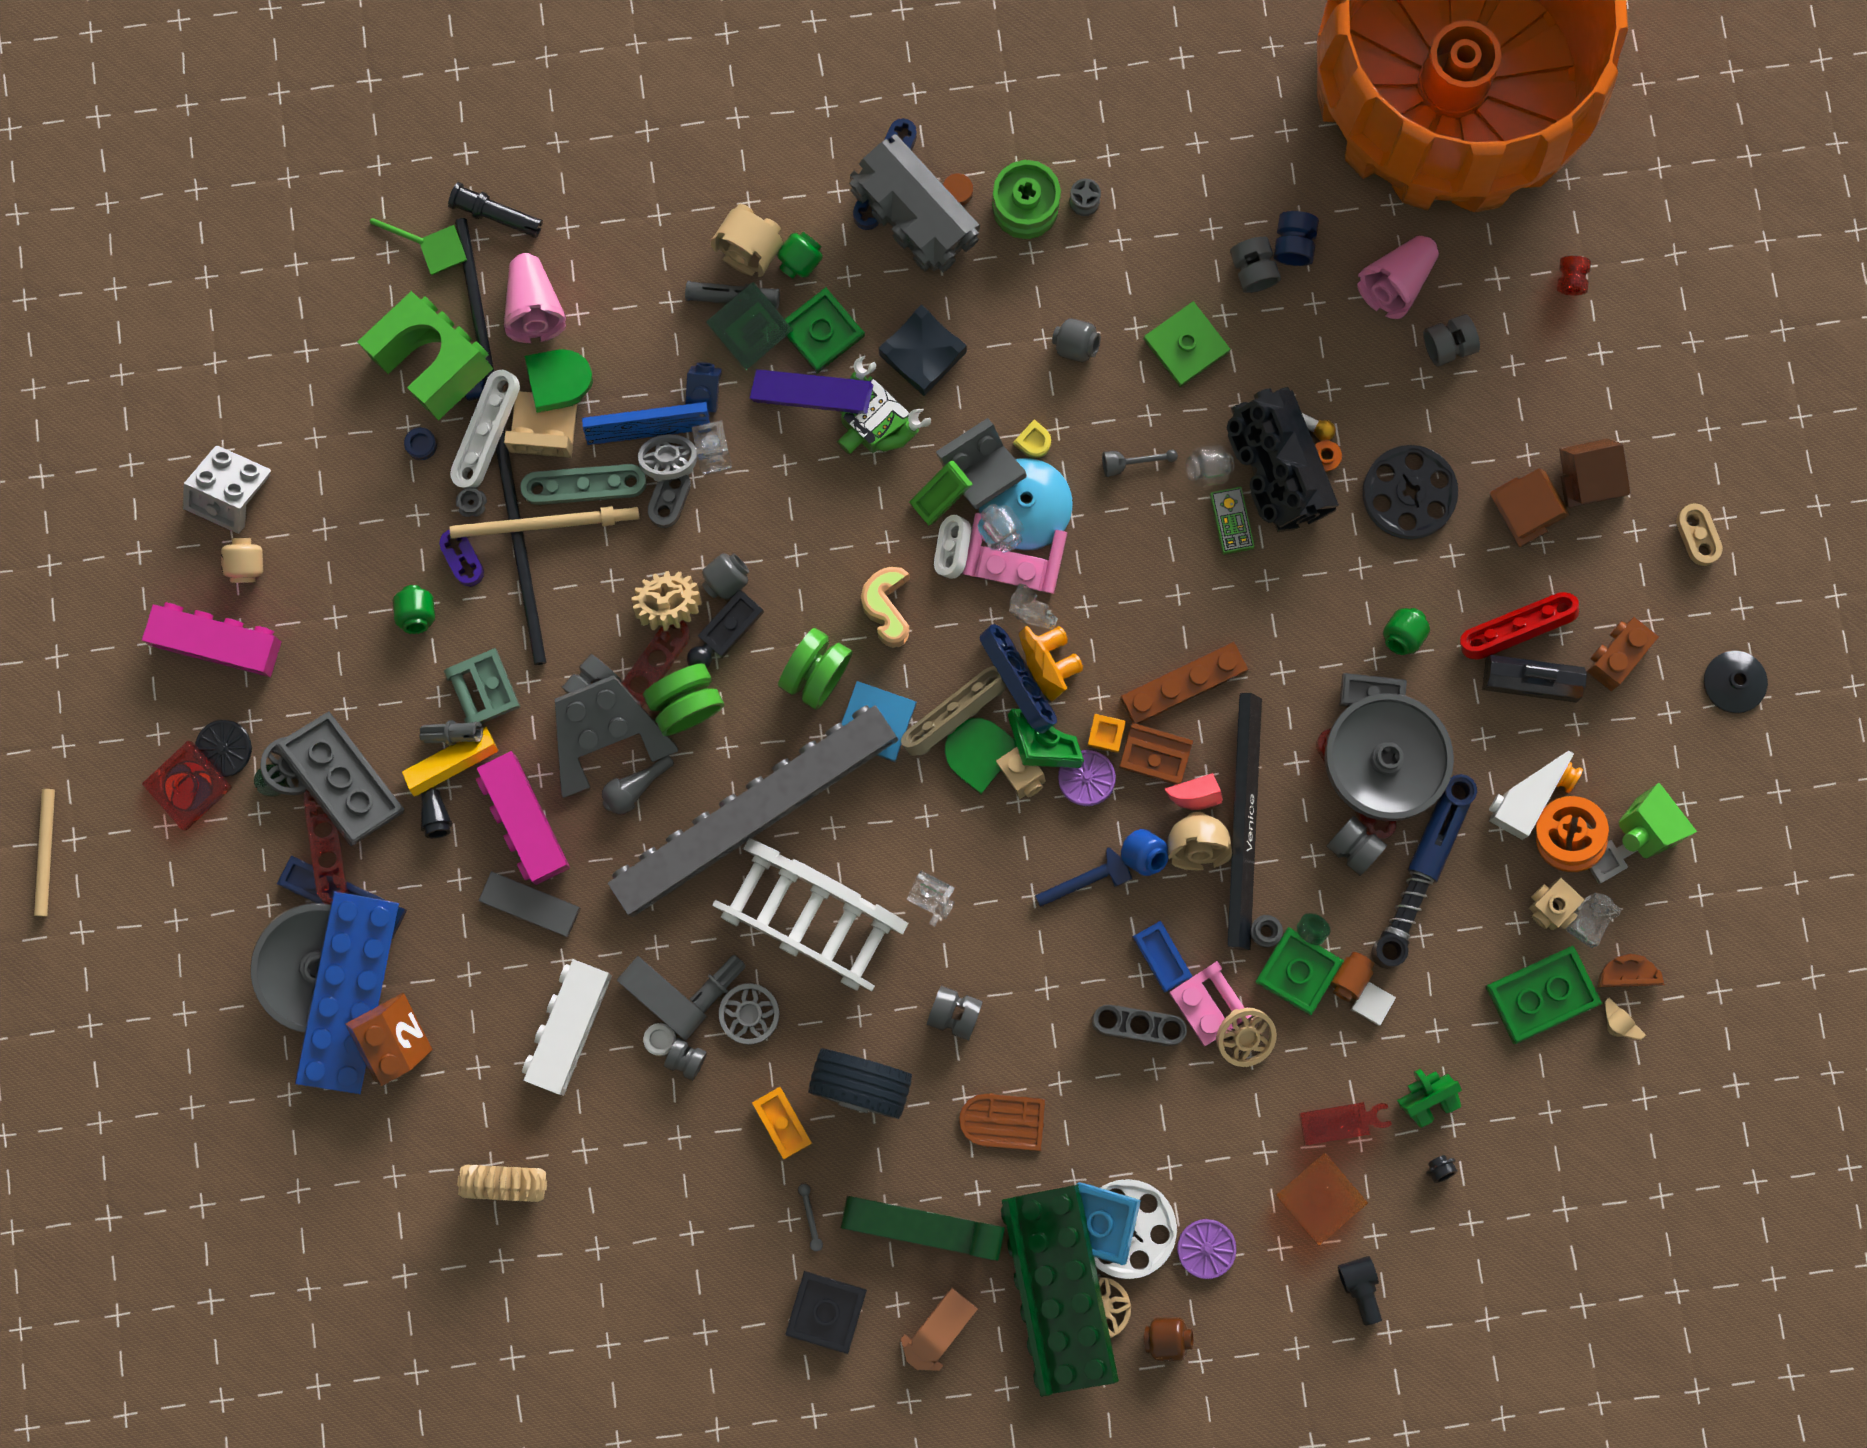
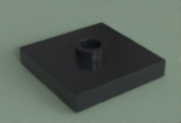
M804 1271L785 1335L848 1354L867 1289Z

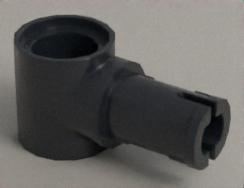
M1370 1256L1338 1265V1273L1344 1290L1347 1294L1350 1293L1352 1298L1356 1299L1363 1324L1367 1326L1382 1321L1374 1294L1376 1291L1375 1285L1379 1284Z

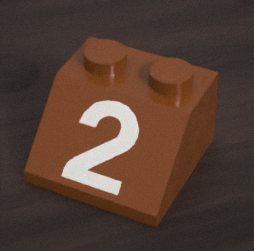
M404 993L345 1024L373 1080L380 1086L412 1070L433 1050Z

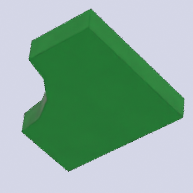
M1012 708L1010 710L1008 718L1023 765L1080 768L1084 759L1076 736L1064 734L1054 727H1051L1046 733H1039L1030 726L1020 709Z

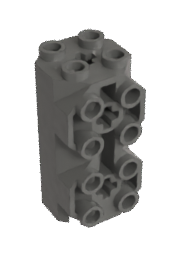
M897 134L891 136V144L885 139L861 160L859 165L863 169L859 174L855 170L850 174L851 182L849 184L852 187L850 191L862 204L869 200L868 204L873 210L871 212L873 217L883 227L887 223L893 227L891 230L894 233L892 235L894 240L903 249L907 246L914 254L913 260L924 272L930 268L933 271L940 269L944 273L956 262L954 257L962 249L967 252L979 241L977 236L979 235L980 225Z

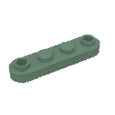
M623 464L531 472L523 478L520 488L526 501L533 505L636 497L645 490L647 480L639 466ZM629 478L637 480L636 484L632 487L626 486V481ZM540 485L543 487V491L540 494L533 493L535 486Z

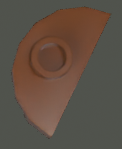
M1635 954L1618 956L1607 963L1599 975L1598 988L1665 985L1660 970H1657L1654 964L1647 960L1646 957Z

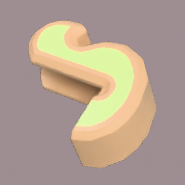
M887 567L874 573L864 584L861 593L864 613L871 621L884 625L877 628L878 638L883 644L892 648L904 645L910 632L909 625L887 597V595L893 593L910 580L909 573L897 567Z

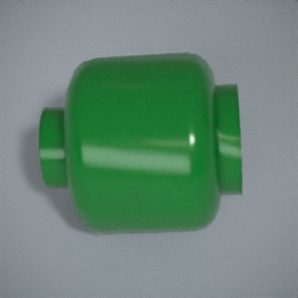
M802 232L800 235L797 233L791 234L777 253L778 259L782 262L779 268L792 279L796 275L807 278L823 258L820 252L822 246L805 232Z
M417 585L404 587L393 597L395 624L408 634H420L427 631L428 627L435 621L433 595Z
M1400 608L1394 612L1384 627L1383 636L1385 644L1392 652L1398 655L1414 654L1421 648L1429 636L1430 626L1422 611L1416 608Z

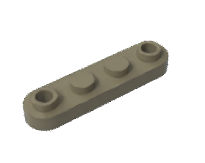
M992 666L983 670L910 727L901 738V743L907 753L912 756L926 754L936 743L945 736L952 734L964 721L976 715L982 707L995 697L1001 695L1007 686L996 667Z

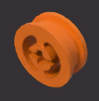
M1566 796L1550 802L1543 809L1536 824V845L1541 857L1550 866L1565 872H1580L1593 867L1602 859L1607 849L1609 833L1607 818L1595 803L1586 798ZM1572 818H1578L1577 833L1574 834L1572 840V851H1567V836L1570 835L1572 829ZM1586 822H1587L1593 829H1589V828L1587 827ZM1551 839H1555L1558 843V846H1556Z

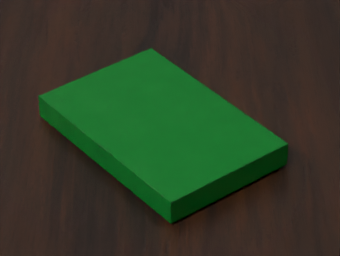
M1574 945L1485 986L1513 1044L1526 1040L1602 1004Z

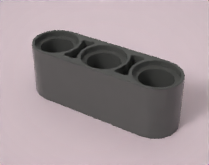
M639 956L617 978L621 985L685 1041L707 1018L699 1008Z
M1103 1005L1095 1011L1092 1017V1025L1099 1034L1145 1043L1174 1046L1179 1044L1187 1033L1184 1021L1177 1016L1116 1005ZM1104 1011L1111 1012L1116 1018L1115 1026L1111 1029L1103 1028L1098 1022L1100 1013ZM1134 1017H1142L1146 1020L1148 1028L1144 1034H1136L1132 1031L1130 1022ZM1172 1022L1178 1026L1179 1036L1177 1039L1169 1040L1163 1035L1162 1028L1165 1023Z

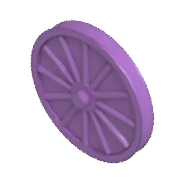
M1081 750L1084 759L1080 768L1060 767L1058 775L1059 786L1064 796L1071 802L1081 806L1097 805L1106 800L1112 793L1116 781L1115 770L1110 760L1103 754L1093 750Z
M1210 1219L1198 1220L1188 1225L1181 1233L1177 1245L1178 1257L1182 1266L1190 1274L1203 1279L1216 1278L1226 1273L1234 1263L1236 1242L1231 1231L1222 1223Z

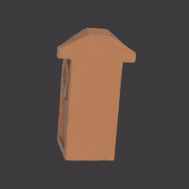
M951 1287L912 1339L906 1334L901 1338L906 1361L916 1370L940 1371L943 1364L938 1361L978 1308Z

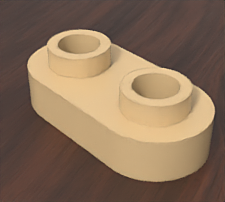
M1693 503L1685 506L1678 513L1676 524L1688 555L1698 565H1710L1721 556L1723 549L1711 515L1700 504ZM1687 518H1694L1697 523L1696 526L1689 525ZM1699 546L1706 547L1708 555H1702L1699 552Z

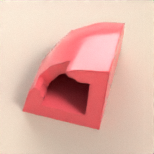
M1213 773L1165 788L1171 801L1181 808L1192 811L1207 809L1221 804L1223 801L1221 790Z

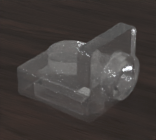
M722 420L692 427L702 474L732 468Z
M1019 584L1016 592L1011 597L1009 612L1022 623L1054 630L1058 618L1048 610L1049 606L1036 601L1037 594L1027 585Z

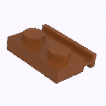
M1132 723L1119 768L1174 785L1181 784L1193 740Z

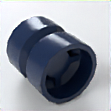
M1286 211L1281 213L1277 233L1281 237L1276 239L1273 258L1279 263L1291 266H1307L1312 264L1315 252V243L1312 240L1317 237L1319 219L1313 214L1302 211Z

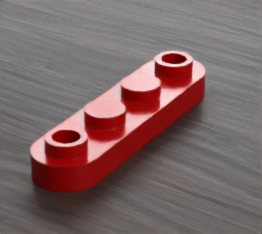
M1560 592L1470 628L1460 637L1461 651L1469 659H1483L1571 623L1579 615V601L1571 593Z

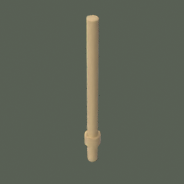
M613 506L601 507V511L454 525L449 526L451 538L599 523H602V526L615 525V522L640 519L638 507L613 509Z

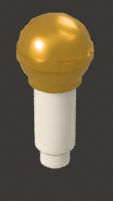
M1302 413L1308 430L1312 431L1320 441H1330L1335 436L1336 428L1331 421H1318Z

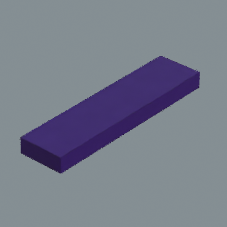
M756 369L750 399L757 403L867 414L874 385L870 381Z

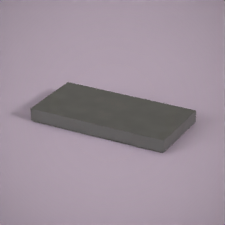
M330 711L276 743L275 748L350 846H353L403 814L404 808Z

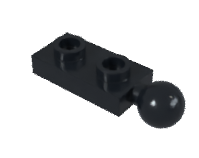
M739 590L698 635V638L705 644L703 646H696L688 652V665L705 664L706 668L711 665V655L714 652L723 658L764 613V610L743 591Z

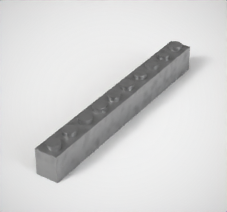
M866 705L852 714L854 718L852 721L844 726L842 723L836 724L825 733L827 735L825 739L819 743L815 741L809 742L799 750L801 755L792 761H789L788 758L782 760L772 768L774 773L765 779L762 776L753 779L745 786L747 788L745 792L739 796L732 794L719 803L721 808L712 814H709L707 811L699 815L692 821L694 826L685 832L682 829L675 831L665 839L667 844L658 850L655 847L648 849L639 856L641 861L631 868L629 865H625L612 874L614 879L608 882V885L626 913L631 917L636 916L747 842L749 838H753L899 741L877 706L874 705L869 708Z

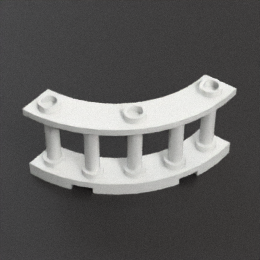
M749 838L743 849L754 856L752 859L754 864L730 906L717 900L714 901L712 906L723 912L721 918L735 926H738L739 922L745 923L782 942L779 946L780 949L795 957L798 952L806 955L843 976L840 982L856 991L860 986L872 991L875 985L861 978L882 937L885 933L888 934L890 929L903 935L909 923L878 904L873 905L861 898L859 893L795 859L792 861L779 855V851ZM770 866H774L780 869L778 874L781 876L757 920L742 913V910L764 870H769ZM797 879H800L812 885L810 891L813 893L788 937L768 925L791 883H795ZM830 895L845 903L843 906L845 911L824 950L819 954L800 942L823 899L827 900ZM861 914H864L873 920L871 924L873 929L849 971L832 960L856 916L860 917Z

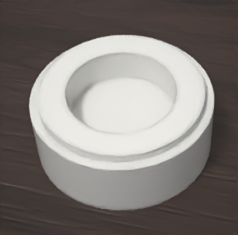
M663 1023L651 1025L645 1031L643 1043L647 1051L656 1056L669 1054L676 1041L674 1030Z

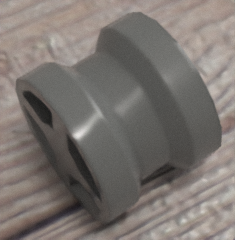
M1080 179L1073 184L1069 201L1071 209L1076 214L1089 216L1096 212L1101 198L1099 185L1091 179Z

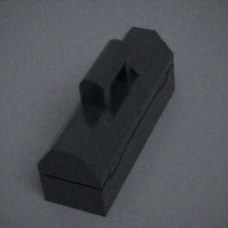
M1489 655L1485 659L1482 690L1576 703L1582 699L1586 687L1587 673L1585 667Z

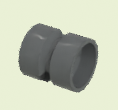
M1267 237L1251 238L1238 243L1230 249L1235 268L1241 270L1238 273V278L1244 293L1259 292L1281 281L1276 262L1270 260L1273 257V251Z
M1467 314L1450 319L1447 326L1439 323L1425 328L1423 331L1426 350L1431 361L1437 367L1453 362L1456 355L1464 358L1480 350V341L1476 327Z
M590 654L579 666V675L572 674L563 684L562 689L570 693L590 685L592 681L595 683L612 675L620 682L622 680L593 654Z
M1353 815L1326 847L1338 858L1346 857V865L1361 876L1384 851L1387 844L1375 834L1368 835L1366 833L1367 827Z
M941 985L926 1025L942 1031L950 1028L952 1035L969 1041L983 1001L968 995L960 998L958 991ZM956 1007L964 1010L960 1021L952 1019Z

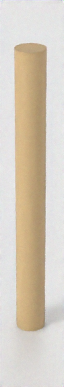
M42 789L34 908V916L47 917L54 789Z

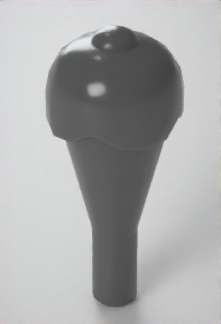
M668 755L647 769L622 779L614 778L609 781L602 790L604 808L618 815H624L636 807L635 802L650 784L674 765L671 757Z

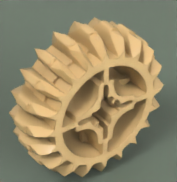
M464 1165L460 1168V1176H458V1195L462 1198L539 1202L544 1199L545 1190L547 1189V1181H545L546 1172L539 1168Z

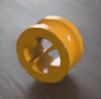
M1569 762L1556 787H1564L1565 792L1569 794L1579 780L1583 769L1580 767L1575 769L1572 767V763Z

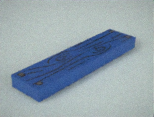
M706 402L582 418L587 445L711 429Z

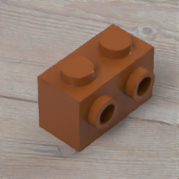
M1635 617L1627 623L1621 620L1610 633L1613 640L1607 647L1602 644L1590 658L1594 663L1586 672L1610 691H1613L1624 681L1659 638L1657 634Z

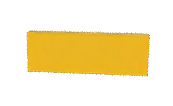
M482 728L483 737L480 742H457L454 746H449L402 771L412 795L415 797L497 753L498 748L488 728Z

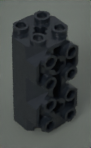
M1285 387L1273 393L1271 388L1264 389L1254 394L1255 400L1249 403L1243 402L1232 407L1233 417L1229 419L1227 424L1228 438L1236 459L1240 463L1251 465L1255 476L1251 478L1249 484L1250 494L1259 516L1268 523H1274L1277 532H1284L1300 528L1299 524L1304 522L1308 524L1317 522L1335 512L1336 507L1339 506L1293 390Z

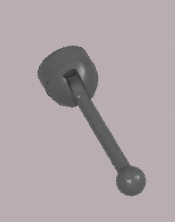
M1171 449L1164 454L1125 459L1122 453L1118 451L1103 452L1102 464L1106 477L1119 475L1128 464L1166 459L1174 462L1178 458V453Z

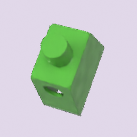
M1660 783L1637 797L1618 822L1619 827L1625 833L1622 839L1625 848L1632 852L1638 850L1642 857L1646 859L1676 846L1697 832Z

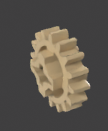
M666 571L664 577L653 574V580L650 582L644 579L642 581L643 588H635L636 596L631 598L636 619H640L643 626L650 623L652 630L657 629L661 625L664 631H667L669 625L672 624L676 628H680V621L690 622V614H698V605L702 604L697 583H693L691 576L683 579L681 572H677L675 576H670V572Z

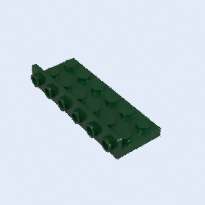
M1079 1184L1002 1199L1001 1217L1003 1223L1007 1225L1009 1235L1007 1247L1015 1266L1014 1283L1020 1291L1022 1301L1020 1313L1023 1322L1026 1323L1029 1336L1027 1339V1349L1033 1357L1035 1367L1033 1378L1041 1397L1119 1382L1082 1196L1079 1192Z

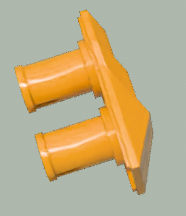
M1026 626L1019 632V637L1025 652L1027 666L1043 694L1052 702L1067 690L1064 679L1083 670L1082 662L1074 653L1056 663L1054 662L1050 651L1068 643L1067 635L1060 626L1040 636L1035 635Z

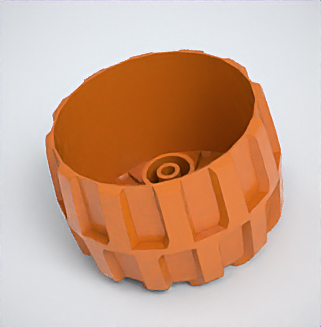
M1327 0L1317 37V98L1323 122L1337 123L1347 140L1345 161L1361 178L1365 179L1374 173L1392 184V188L1402 203L1427 211L1434 200L1452 201L1455 205L1474 213L1500 208L1511 194L1520 188L1543 186L1589 140L1608 106L1618 76V60L1628 31L1626 0Z

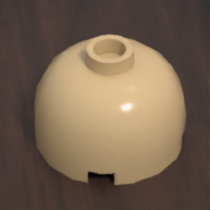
M1203 812L1190 813L1187 817L1178 821L1169 833L1167 843L1168 858L1172 859V865L1184 870H1204L1201 864L1213 862L1215 868L1225 864L1232 857L1231 841L1227 828L1221 821Z

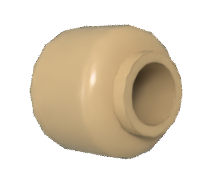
M232 538V545H225L221 549L222 574L230 578L231 583L256 582L255 577L263 574L262 547L251 544V538Z

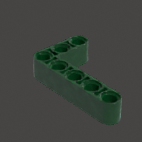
M852 1196L846 1197L840 1227L861 1233L966 1253L971 1256L999 1261L1005 1227Z

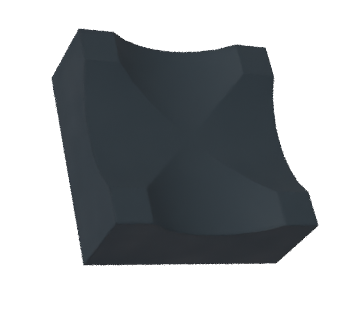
M920 305L904 325L879 347V356L923 396L967 353V345L941 325L923 305Z

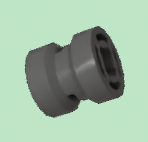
M677 1038L669 1051L664 1067L672 1071L677 1069L683 1072L684 1077L693 1081L704 1063L707 1051L701 1048L693 1049L688 1046L686 1041Z

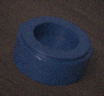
M419 427L407 433L404 446L412 458L426 460L436 452L437 441L431 431Z

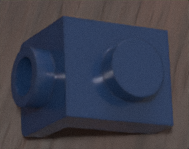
M699 362L696 363V366H691L687 373L685 405L706 402L708 412L716 413L718 408L719 379L722 375V369L714 368V364Z

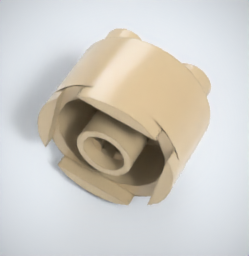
M738 204L735 209L729 212L711 239V246L715 252L720 249L725 254L723 260L734 269L749 276H753L755 272H758V277H761L783 245L782 238L778 234L781 228L773 220L768 218L763 220L755 215L748 206Z

